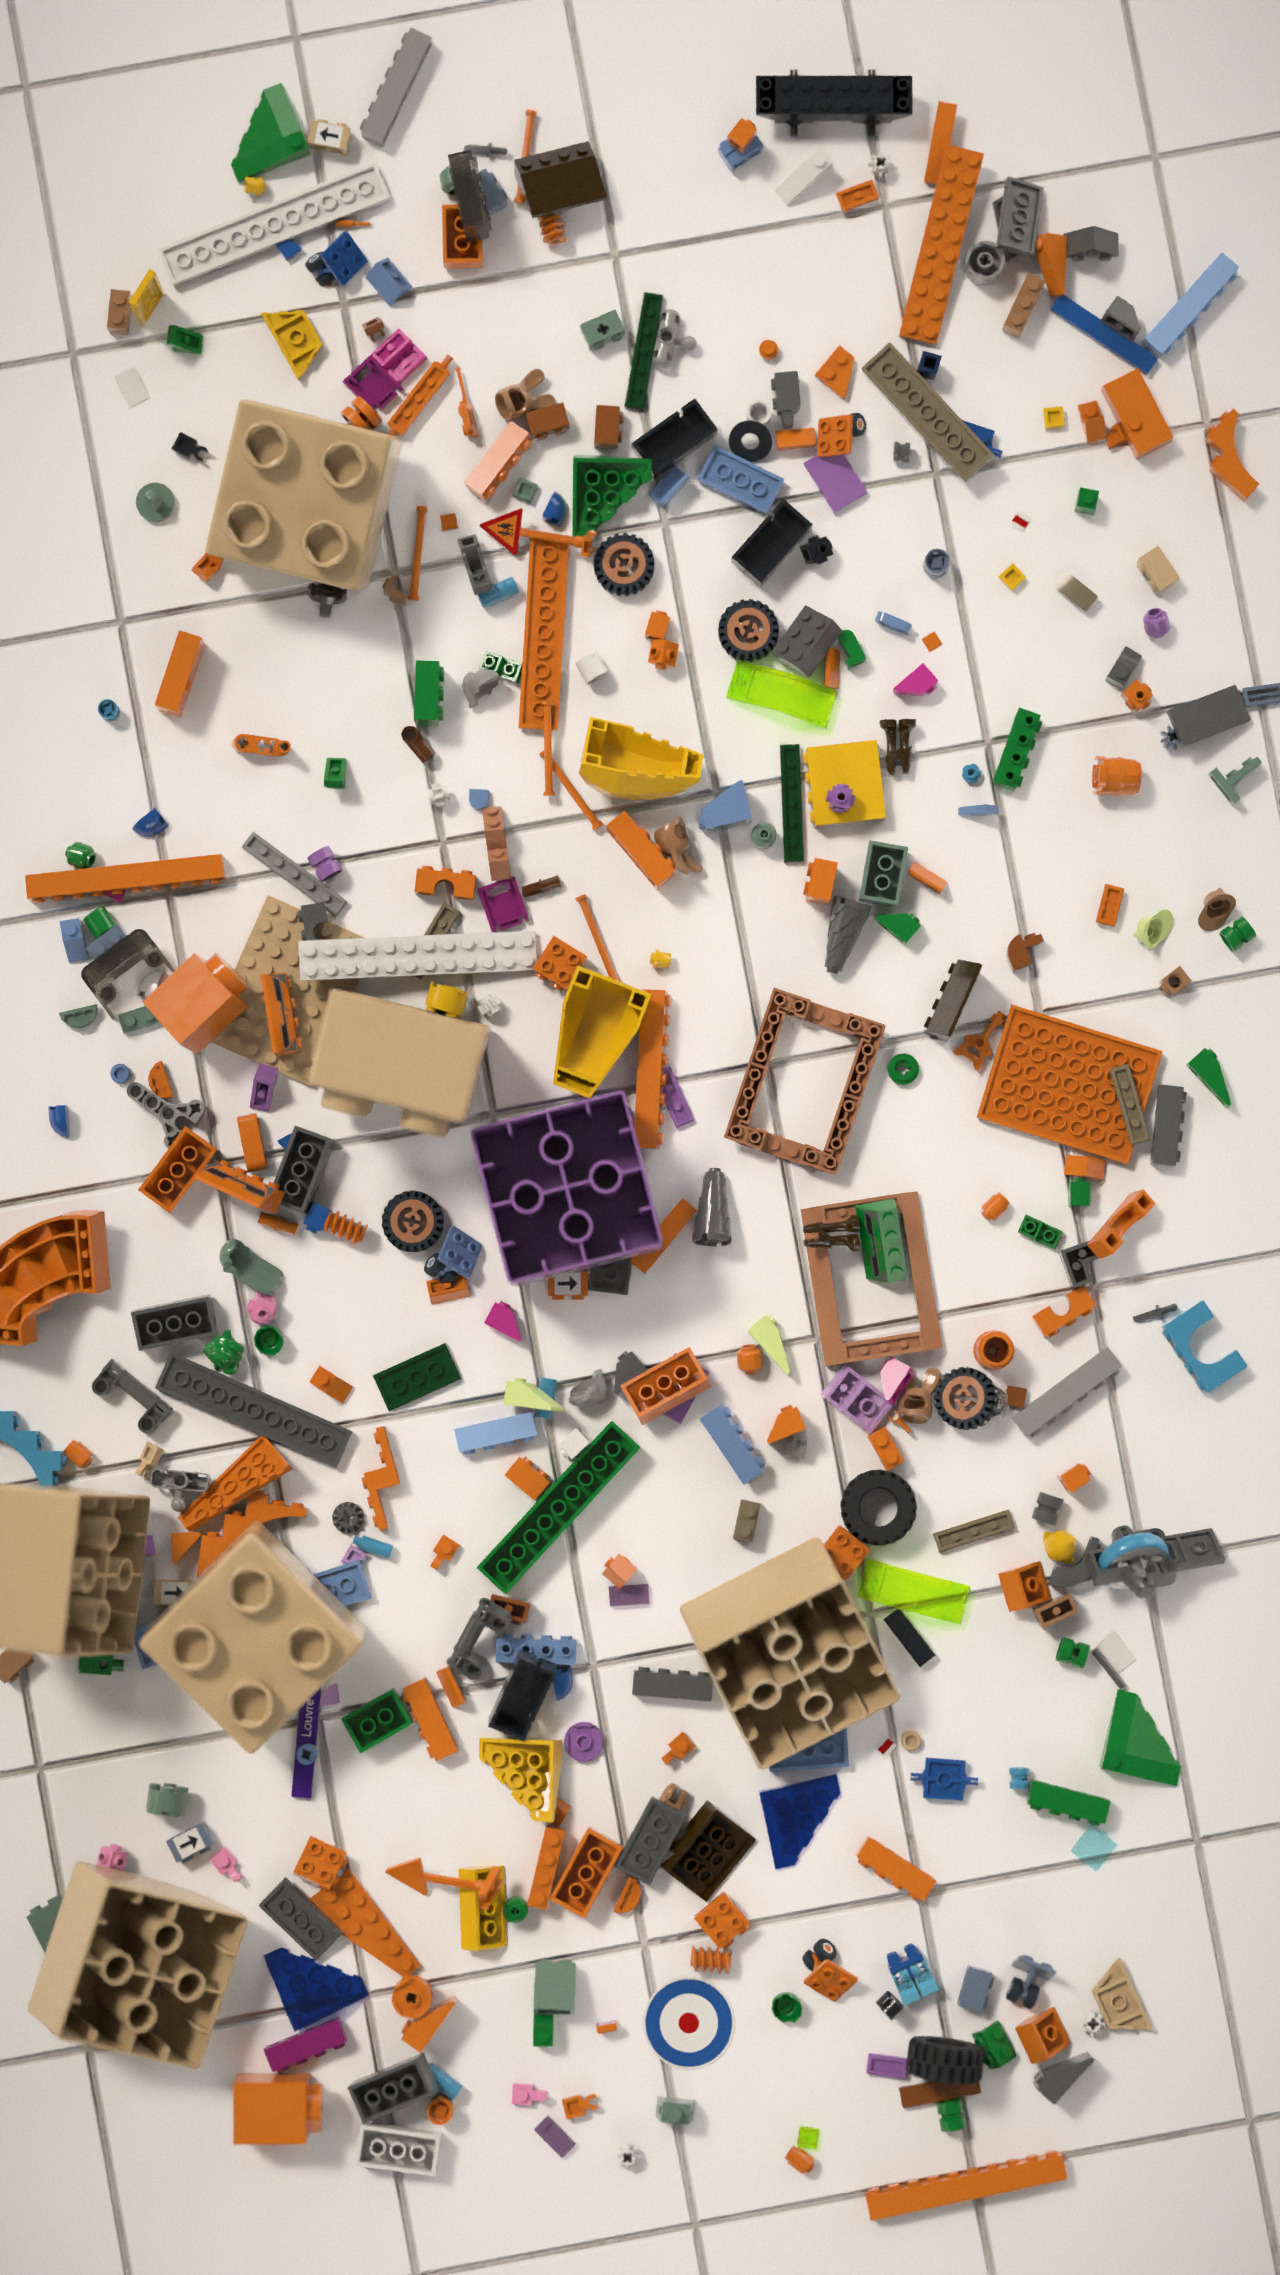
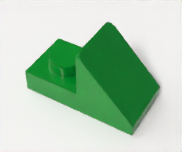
M169 325L166 345L172 346V351L199 355L202 352L204 335L176 325Z
M327 757L324 787L345 788L346 758Z

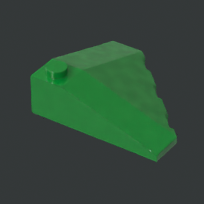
M282 83L266 88L261 93L260 103L254 109L249 121L250 126L241 139L236 158H233L230 164L238 183L245 181V177L253 178L310 155L309 147Z
M575 455L573 457L572 536L583 537L590 530L597 531L596 529L604 521L607 523L624 502L627 503L637 494L636 490L644 483L647 484L652 479V459Z
M1117 1689L1099 1767L1129 1776L1177 1786L1181 1765L1178 1760L1175 1761L1169 1751L1170 1747L1164 1737L1159 1735L1155 1728V1722L1149 1712L1144 1710L1138 1694Z

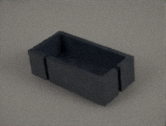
M696 398L681 407L680 413L677 410L632 442L631 449L638 458L652 459V478L655 480L718 435V429Z
M783 499L772 511L771 516L768 515L731 557V562L743 573L748 571L747 576L761 587L812 530L813 524Z
M520 1649L488 1717V1727L525 1742L532 1723H534L556 1676L557 1664L541 1657L538 1661L536 1660V1655Z

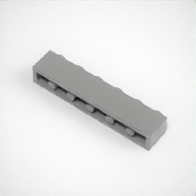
M410 27L409 32L404 33L401 40L403 44L400 50L397 49L393 56L394 63L392 67H388L384 76L386 80L377 89V99L375 102L372 101L369 106L367 120L363 119L360 125L362 137L382 147L433 44L431 36Z
M1105 1347L1012 1416L1011 1419L1025 1437L1030 1435L1032 1438L1041 1431L1039 1428L1046 1423L1048 1426L1057 1419L1055 1417L1060 1412L1065 1414L1073 1408L1071 1405L1076 1400L1081 1402L1088 1397L1087 1392L1092 1388L1097 1390L1105 1384L1103 1382L1104 1379L1107 1377L1112 1379L1121 1372L1119 1368L1122 1365L1110 1348Z

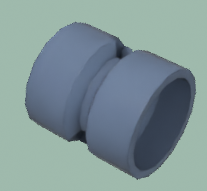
M935 548L930 550L923 562L925 574L934 579L944 576L950 565L949 555L943 549Z

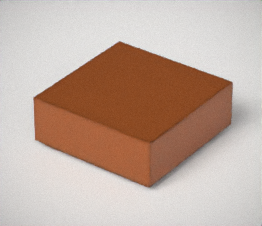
M1007 1385L1004 1405L1024 1408L1027 1389Z

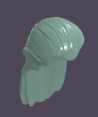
M237 1239L228 1240L220 1249L219 1260L224 1272L232 1273L241 1282L265 1295H270V1293L275 1292L274 1289L281 1287L282 1281L280 1277H283L282 1271L255 1255L242 1241Z

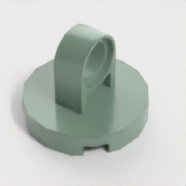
M158 482L149 483L143 486L137 493L136 508L139 514L147 521L162 522L168 519L174 511L175 497L164 484Z

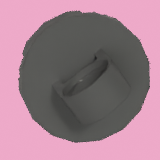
M313 582L309 585L308 596L320 603L319 617L330 618L332 605L344 603L347 600V589H341L340 587L324 583L315 585Z

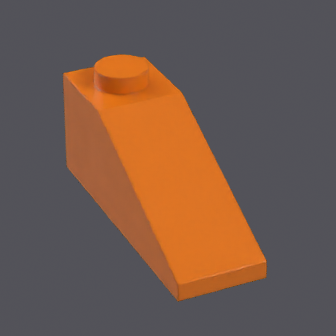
M1053 233L1038 235L1035 247L1036 258L1043 278L1046 280L1045 283L1049 295L1052 298L1065 295L1067 236Z

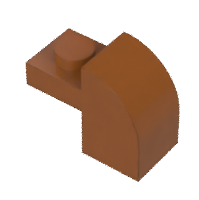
M1035 932L1024 937V941L1021 935L1018 934L1010 941L1006 950V958L1012 972L1031 965L1032 961L1027 949L1043 943L1042 934L1036 935Z

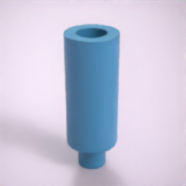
M364 1535L362 1538L355 1536L353 1544L359 1545L358 1549L389 1559L393 1548L391 1544Z

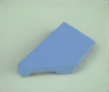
M988 804L958 808V815L985 816L999 814L998 806Z

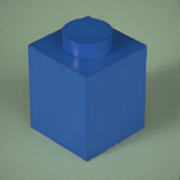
M313 1202L303 1224L307 1225L306 1230L315 1234L318 1231L323 1232L324 1224L331 1210Z

